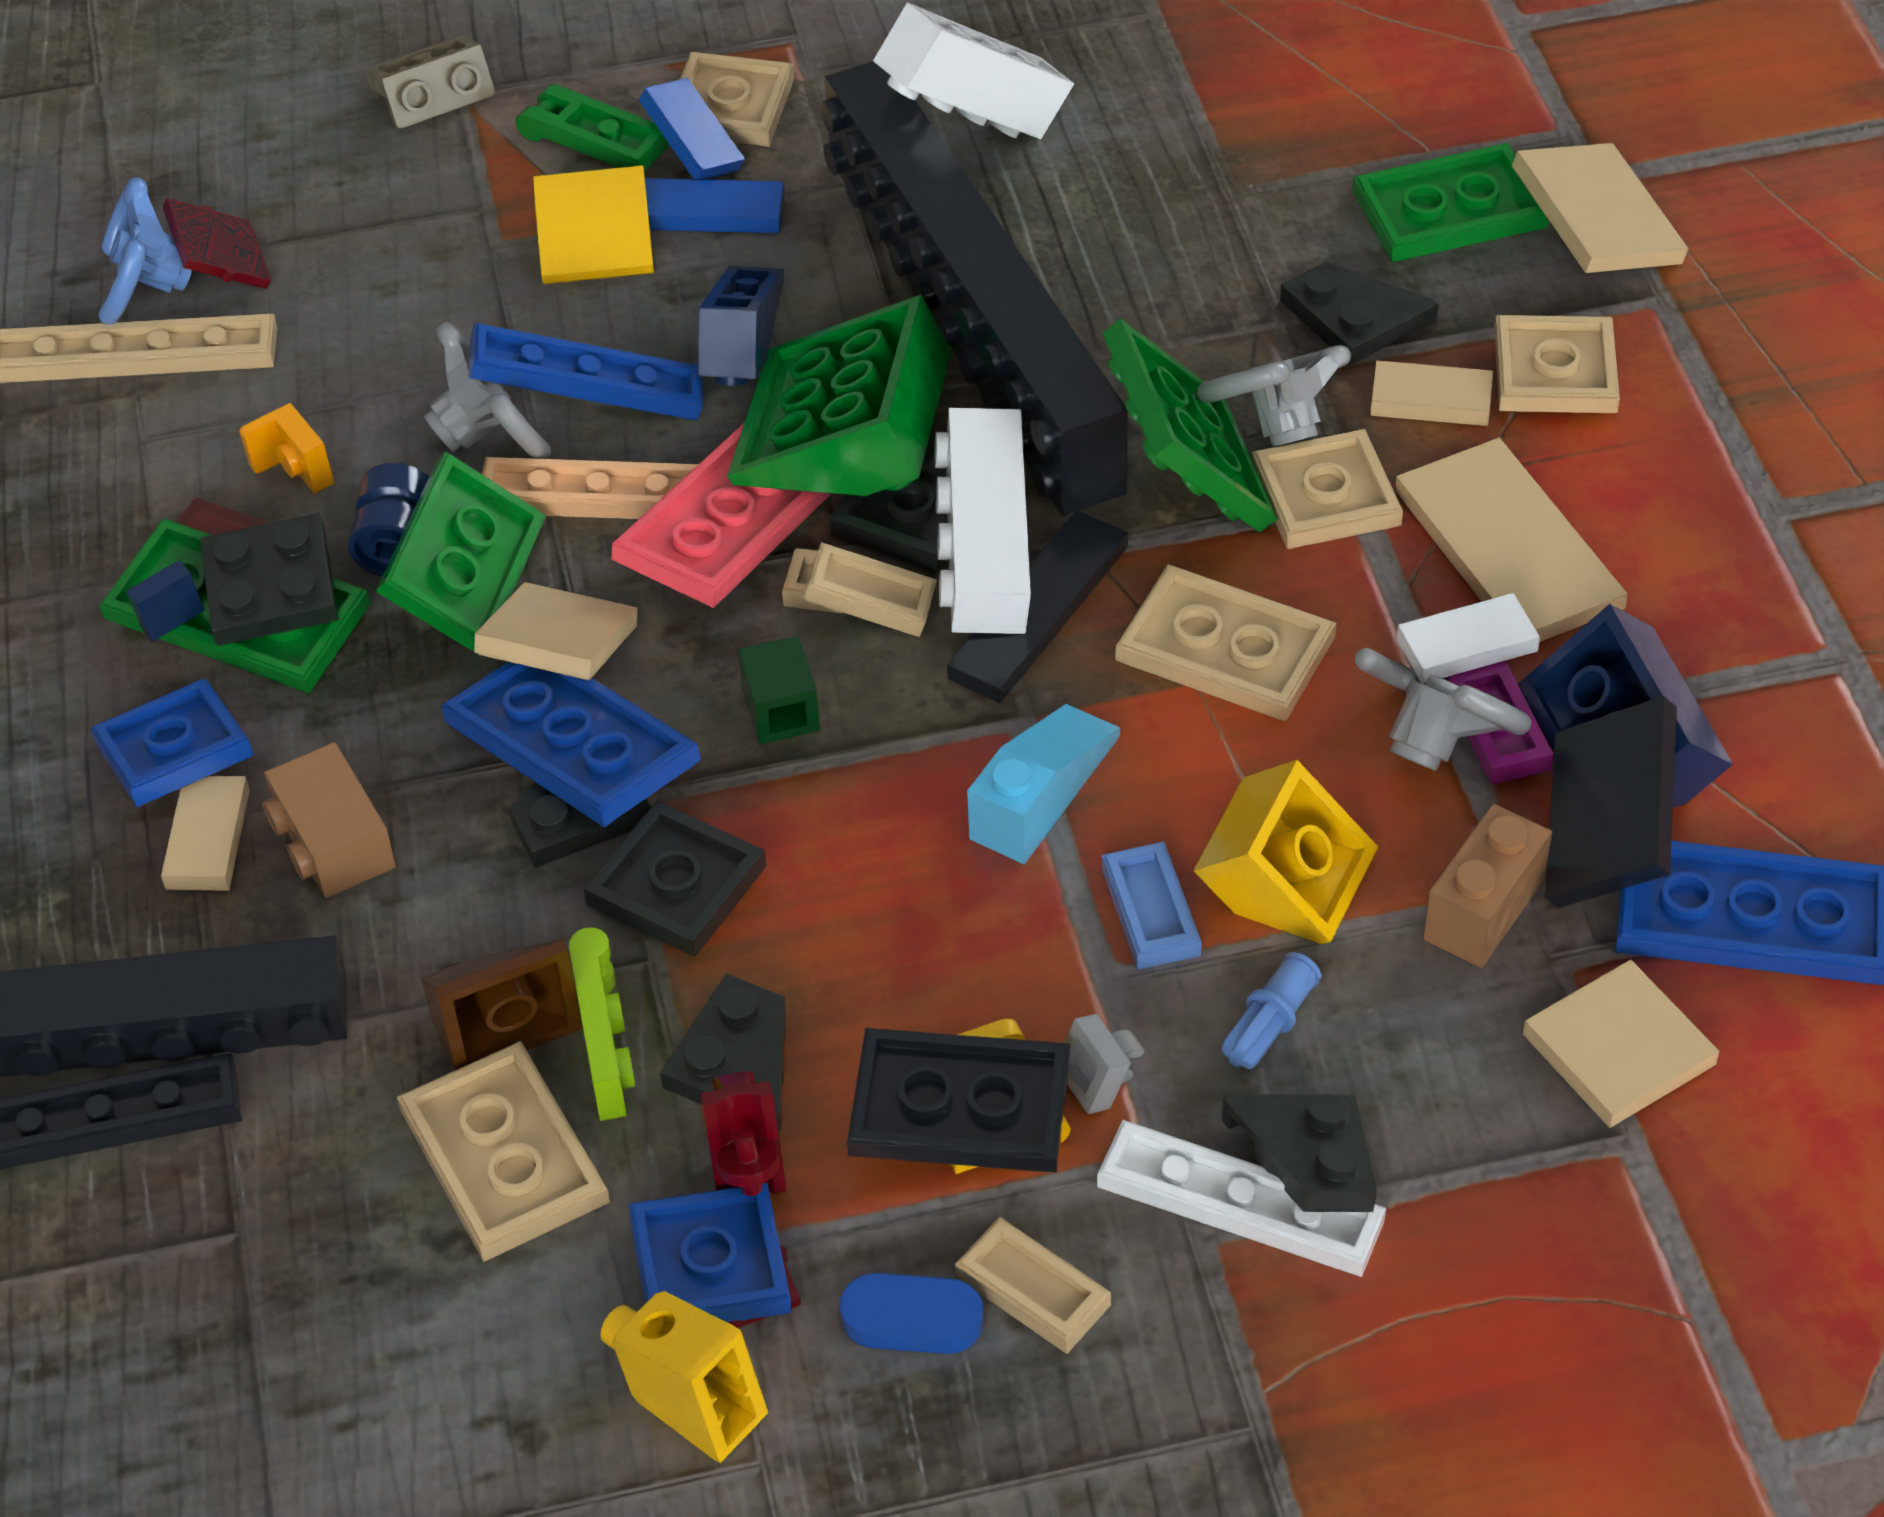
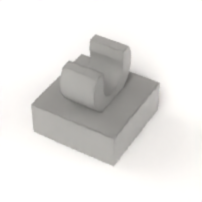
M1097 1014L1075 1018L1064 1043L1070 1044L1067 1085L1087 1114L1111 1108L1121 1084L1131 1080L1134 1075L1129 1068L1131 1065L1129 1059L1140 1057L1145 1051L1130 1030H1120L1111 1034Z

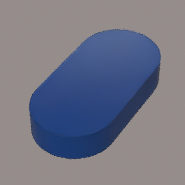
M883 1273L866 1274L853 1280L844 1290L840 1300L841 1322L845 1333L855 1343L868 1348L952 1354L972 1346L978 1340L983 1330V1304L979 1294L972 1286L957 1279Z

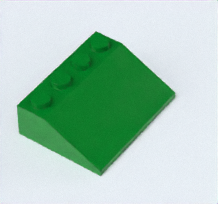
M920 294L770 348L727 476L732 485L867 496L885 489L897 491L918 479L951 354V348L922 295Z

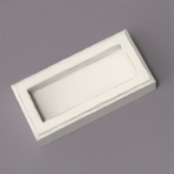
M1514 593L1399 624L1397 631V641L1421 684L1427 682L1430 674L1439 678H1445L1538 652L1540 640L1539 634Z

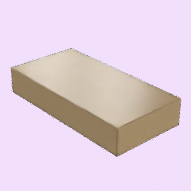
M1376 360L1370 416L1488 426L1493 371Z
M821 542L803 600L920 637L926 623L937 579Z
M207 776L180 788L161 873L165 890H230L250 793L246 776Z
M1000 1216L955 1264L956 1278L972 1286L979 1294L1066 1354L1070 1352L1111 1306V1292Z

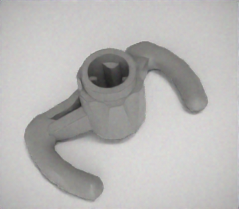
M450 322L440 324L436 330V336L445 351L448 389L429 404L432 410L424 415L431 428L452 452H455L461 446L468 449L496 425L501 424L533 459H548L551 455L549 443L526 421L511 402V396L505 388L498 383L469 378L470 341L454 324Z
M1336 345L1284 361L1257 366L1203 382L1197 389V396L1204 403H1213L1251 392L1263 437H1270L1272 447L1318 435L1315 423L1321 421L1314 397L1337 368L1343 367L1350 362L1351 352L1344 345Z
M1370 648L1360 649L1355 655V663L1360 670L1406 692L1405 701L1389 735L1390 738L1394 739L1389 751L1421 766L1437 771L1441 760L1448 762L1458 738L1499 730L1515 735H1523L1531 727V719L1525 712L1471 686H1458L1431 674L1427 682L1421 684L1413 669L1401 665Z

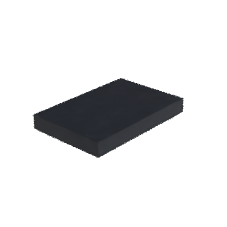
M1665 696L1555 733L1549 830H1552V837L1547 861L1545 898L1557 908L1670 875L1677 706Z
M865 1028L847 1139L848 1156L1057 1173L1070 1063V1044Z

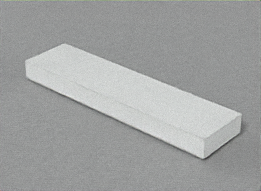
M1122 1120L1097 1174L1098 1188L1359 1277L1363 1276L1385 1221L1386 1208L1376 1204L1374 1205L1373 1212H1303L1284 1191L1283 1182L1275 1175L1268 1173L1263 1166Z

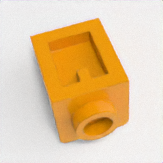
M291 403L240 428L239 432L249 466L256 474L281 463L291 478L299 475L314 494L335 484L324 442Z

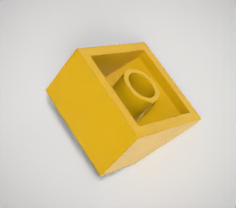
M1294 760L1243 777L1193 871L1234 914L1319 944H1325L1332 941L1378 846L1298 760Z

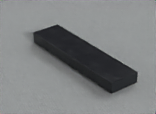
M1076 510L1029 566L1031 596L1026 634L973 633L947 664L948 679L1001 703L1128 548V532Z
M232 1053L0 1099V1169L242 1121L236 1066Z

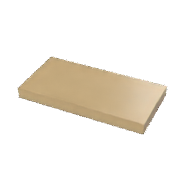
M1500 437L1396 476V493L1481 602L1514 593L1539 634V642L1587 624L1609 604L1621 610L1626 608L1628 593Z

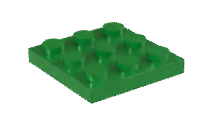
M1121 318L1107 328L1102 334L1112 355L1108 359V365L1127 391L1129 397L1125 400V406L1132 418L1142 427L1146 437L1142 442V447L1151 462L1162 471L1170 468L1176 472L1195 495L1200 497L1205 493L1215 500L1220 510L1232 521L1240 518L1261 533L1278 520L1226 399L1213 403L1202 402L1197 396V389L1204 381Z

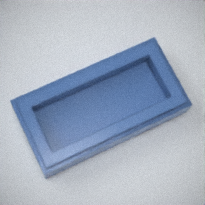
M1165 842L1102 855L1101 869L1137 970L1201 956L1202 942Z

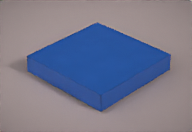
M206 678L90 728L97 747L136 807L254 756L248 737Z
M762 1184V1191L754 1196L743 1194L741 1187L628 1203L644 1305L654 1294L666 1291L725 1322L791 1313V1298L768 1184Z

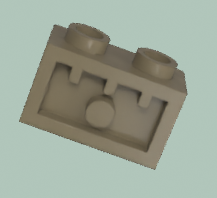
M463 35L364 69L371 90L386 98L393 123L398 128H405L486 99L495 93L481 44Z

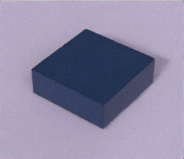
M180 560L126 591L142 630L152 642L205 611L192 576Z

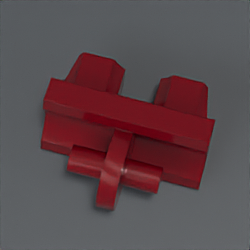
M750 1071L716 1076L712 1079L713 1091L701 1093L716 1190L741 1187L743 1194L754 1196L762 1191V1184L767 1183L769 1193L787 1192L774 1097L770 1081L755 1083L753 1072Z

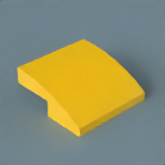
M643 166L533 176L543 284L654 273Z

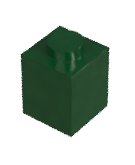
M799 636L767 641L738 649L742 691L759 745L820 731L817 690Z

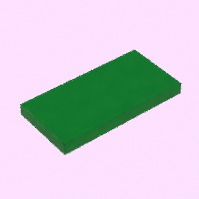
M163 518L99 605L104 619L145 634L126 591L180 560L192 576L205 611L158 639L310 694L372 602L368 590L333 578L339 620L217 646L211 631L200 539L211 534Z

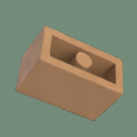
M336 742L264 772L271 798L262 801L267 819L277 836L288 833L292 843L287 844V849L298 875L302 880L312 876L325 899L396 868L387 828Z
M1493 803L1429 891L1423 940L1483 968L1545 880L1552 830Z

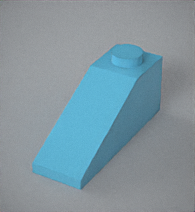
M1065 704L1000 747L967 790L969 839L1025 865L1120 737V727Z

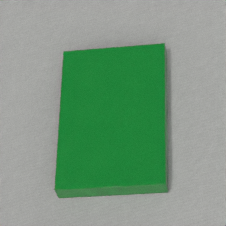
M1509 143L1353 177L1352 192L1391 263L1549 227L1548 218L1512 167L1516 155Z
M445 451L432 469L376 592L474 652L475 633L512 596L546 515Z

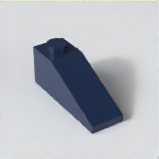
M728 266L699 307L698 376L715 377L716 383L730 386L747 384L749 379L757 378L763 368L769 349L784 282V269Z

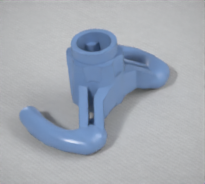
M140 177L129 179L114 208L101 247L103 252L110 256V262L118 264L117 277L98 313L100 321L107 325L114 324L119 320L132 297L137 283L168 293L171 292L172 288L183 291L192 273V270L183 268L173 236L163 231L148 197L146 182Z

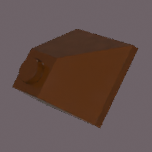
M563 939L484 954L465 962L449 964L440 971L421 978L430 1017L454 1071L519 1041L522 1042L526 1050L583 1029L569 951Z

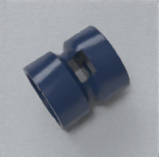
M385 463L372 467L363 475L355 508L356 515L348 543L350 556L358 566L372 574L383 576L429 478L427 474L416 467L402 463Z

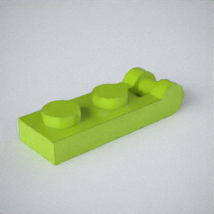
M594 927L583 928L572 935L569 940V950L600 1121L627 1116L622 1089L636 1086L629 1047L615 1049L613 1035L625 1033L619 993L609 994L615 987L616 980L614 967L611 961H609L611 957L609 939L606 933Z

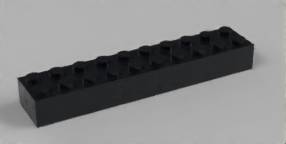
M874 61L825 76L826 100L821 101L820 110L823 122L829 131V143L824 144L823 151L831 174L841 176L845 183L850 203L855 209L861 207L867 216V223L872 237L876 242L883 241L888 248L890 260L896 274L899 277L906 276L911 284L914 297L922 295L948 345L957 354L959 366L965 380L969 384L975 382L980 389L985 409H1021L1023 457L1031 468L1032 478L1042 497L1049 495L1060 514L1065 516L1076 510L1079 511L1127 494L1128 410L920 106L915 100L900 94L890 87L887 82L891 75Z

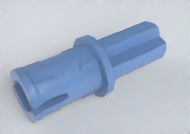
M1287 953L1281 965L1263 989L1254 990L1246 999V1012L1222 1042L1221 1051L1229 1058V1064L1237 1069L1241 1066L1253 1069L1280 1033H1287L1293 1028L1296 1022L1294 1013L1312 988L1317 986L1322 977L1320 969L1315 962L1301 953Z

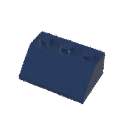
M1612 604L1607 605L1518 683L1553 750L1555 748L1556 732L1662 696L1669 699L1677 706L1673 807L1686 804L1733 765L1654 628Z

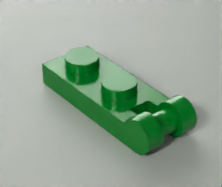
M551 84L544 89L537 97L538 104L536 106H527L516 117L515 122L519 132L530 141L536 142L541 138H545L618 168L643 166L645 172L670 146L654 122L556 84Z

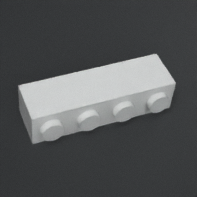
M908 2L873 60L891 75L887 84L900 94L912 100H916L918 95L922 94V97L927 102L947 113H950L953 107H956L960 114L981 126H984L988 119L991 125L1013 138H1017L1018 134L1022 132L1041 139L1074 85L1071 80L1041 57Z
M949 408L947 432H936L935 468H946V477H937L936 513L947 514L948 523H939L938 560H949V570H940L939 606L951 607V632L1026 634L1031 591L1021 409Z

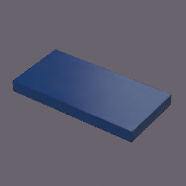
M507 662L441 705L445 723L603 827L701 761L696 742L593 678L585 680Z
M1671 841L1670 875L1619 890L1615 952L1884 985V865Z

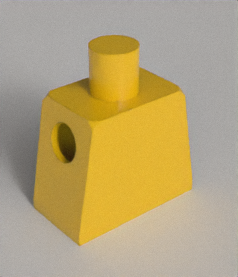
M666 1291L654 1294L638 1312L627 1305H621L613 1309L606 1317L601 1328V1340L615 1350L632 1396L640 1405L718 1463H721L768 1414L742 1332L735 1326Z

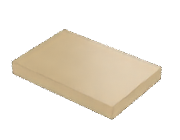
M1613 143L1517 151L1512 164L1513 169L1585 273L1683 263L1689 248Z
M1167 564L1117 643L1115 661L1286 722L1335 639L1336 622Z
M521 1041L397 1096L402 1115L483 1262L610 1203L608 1189Z

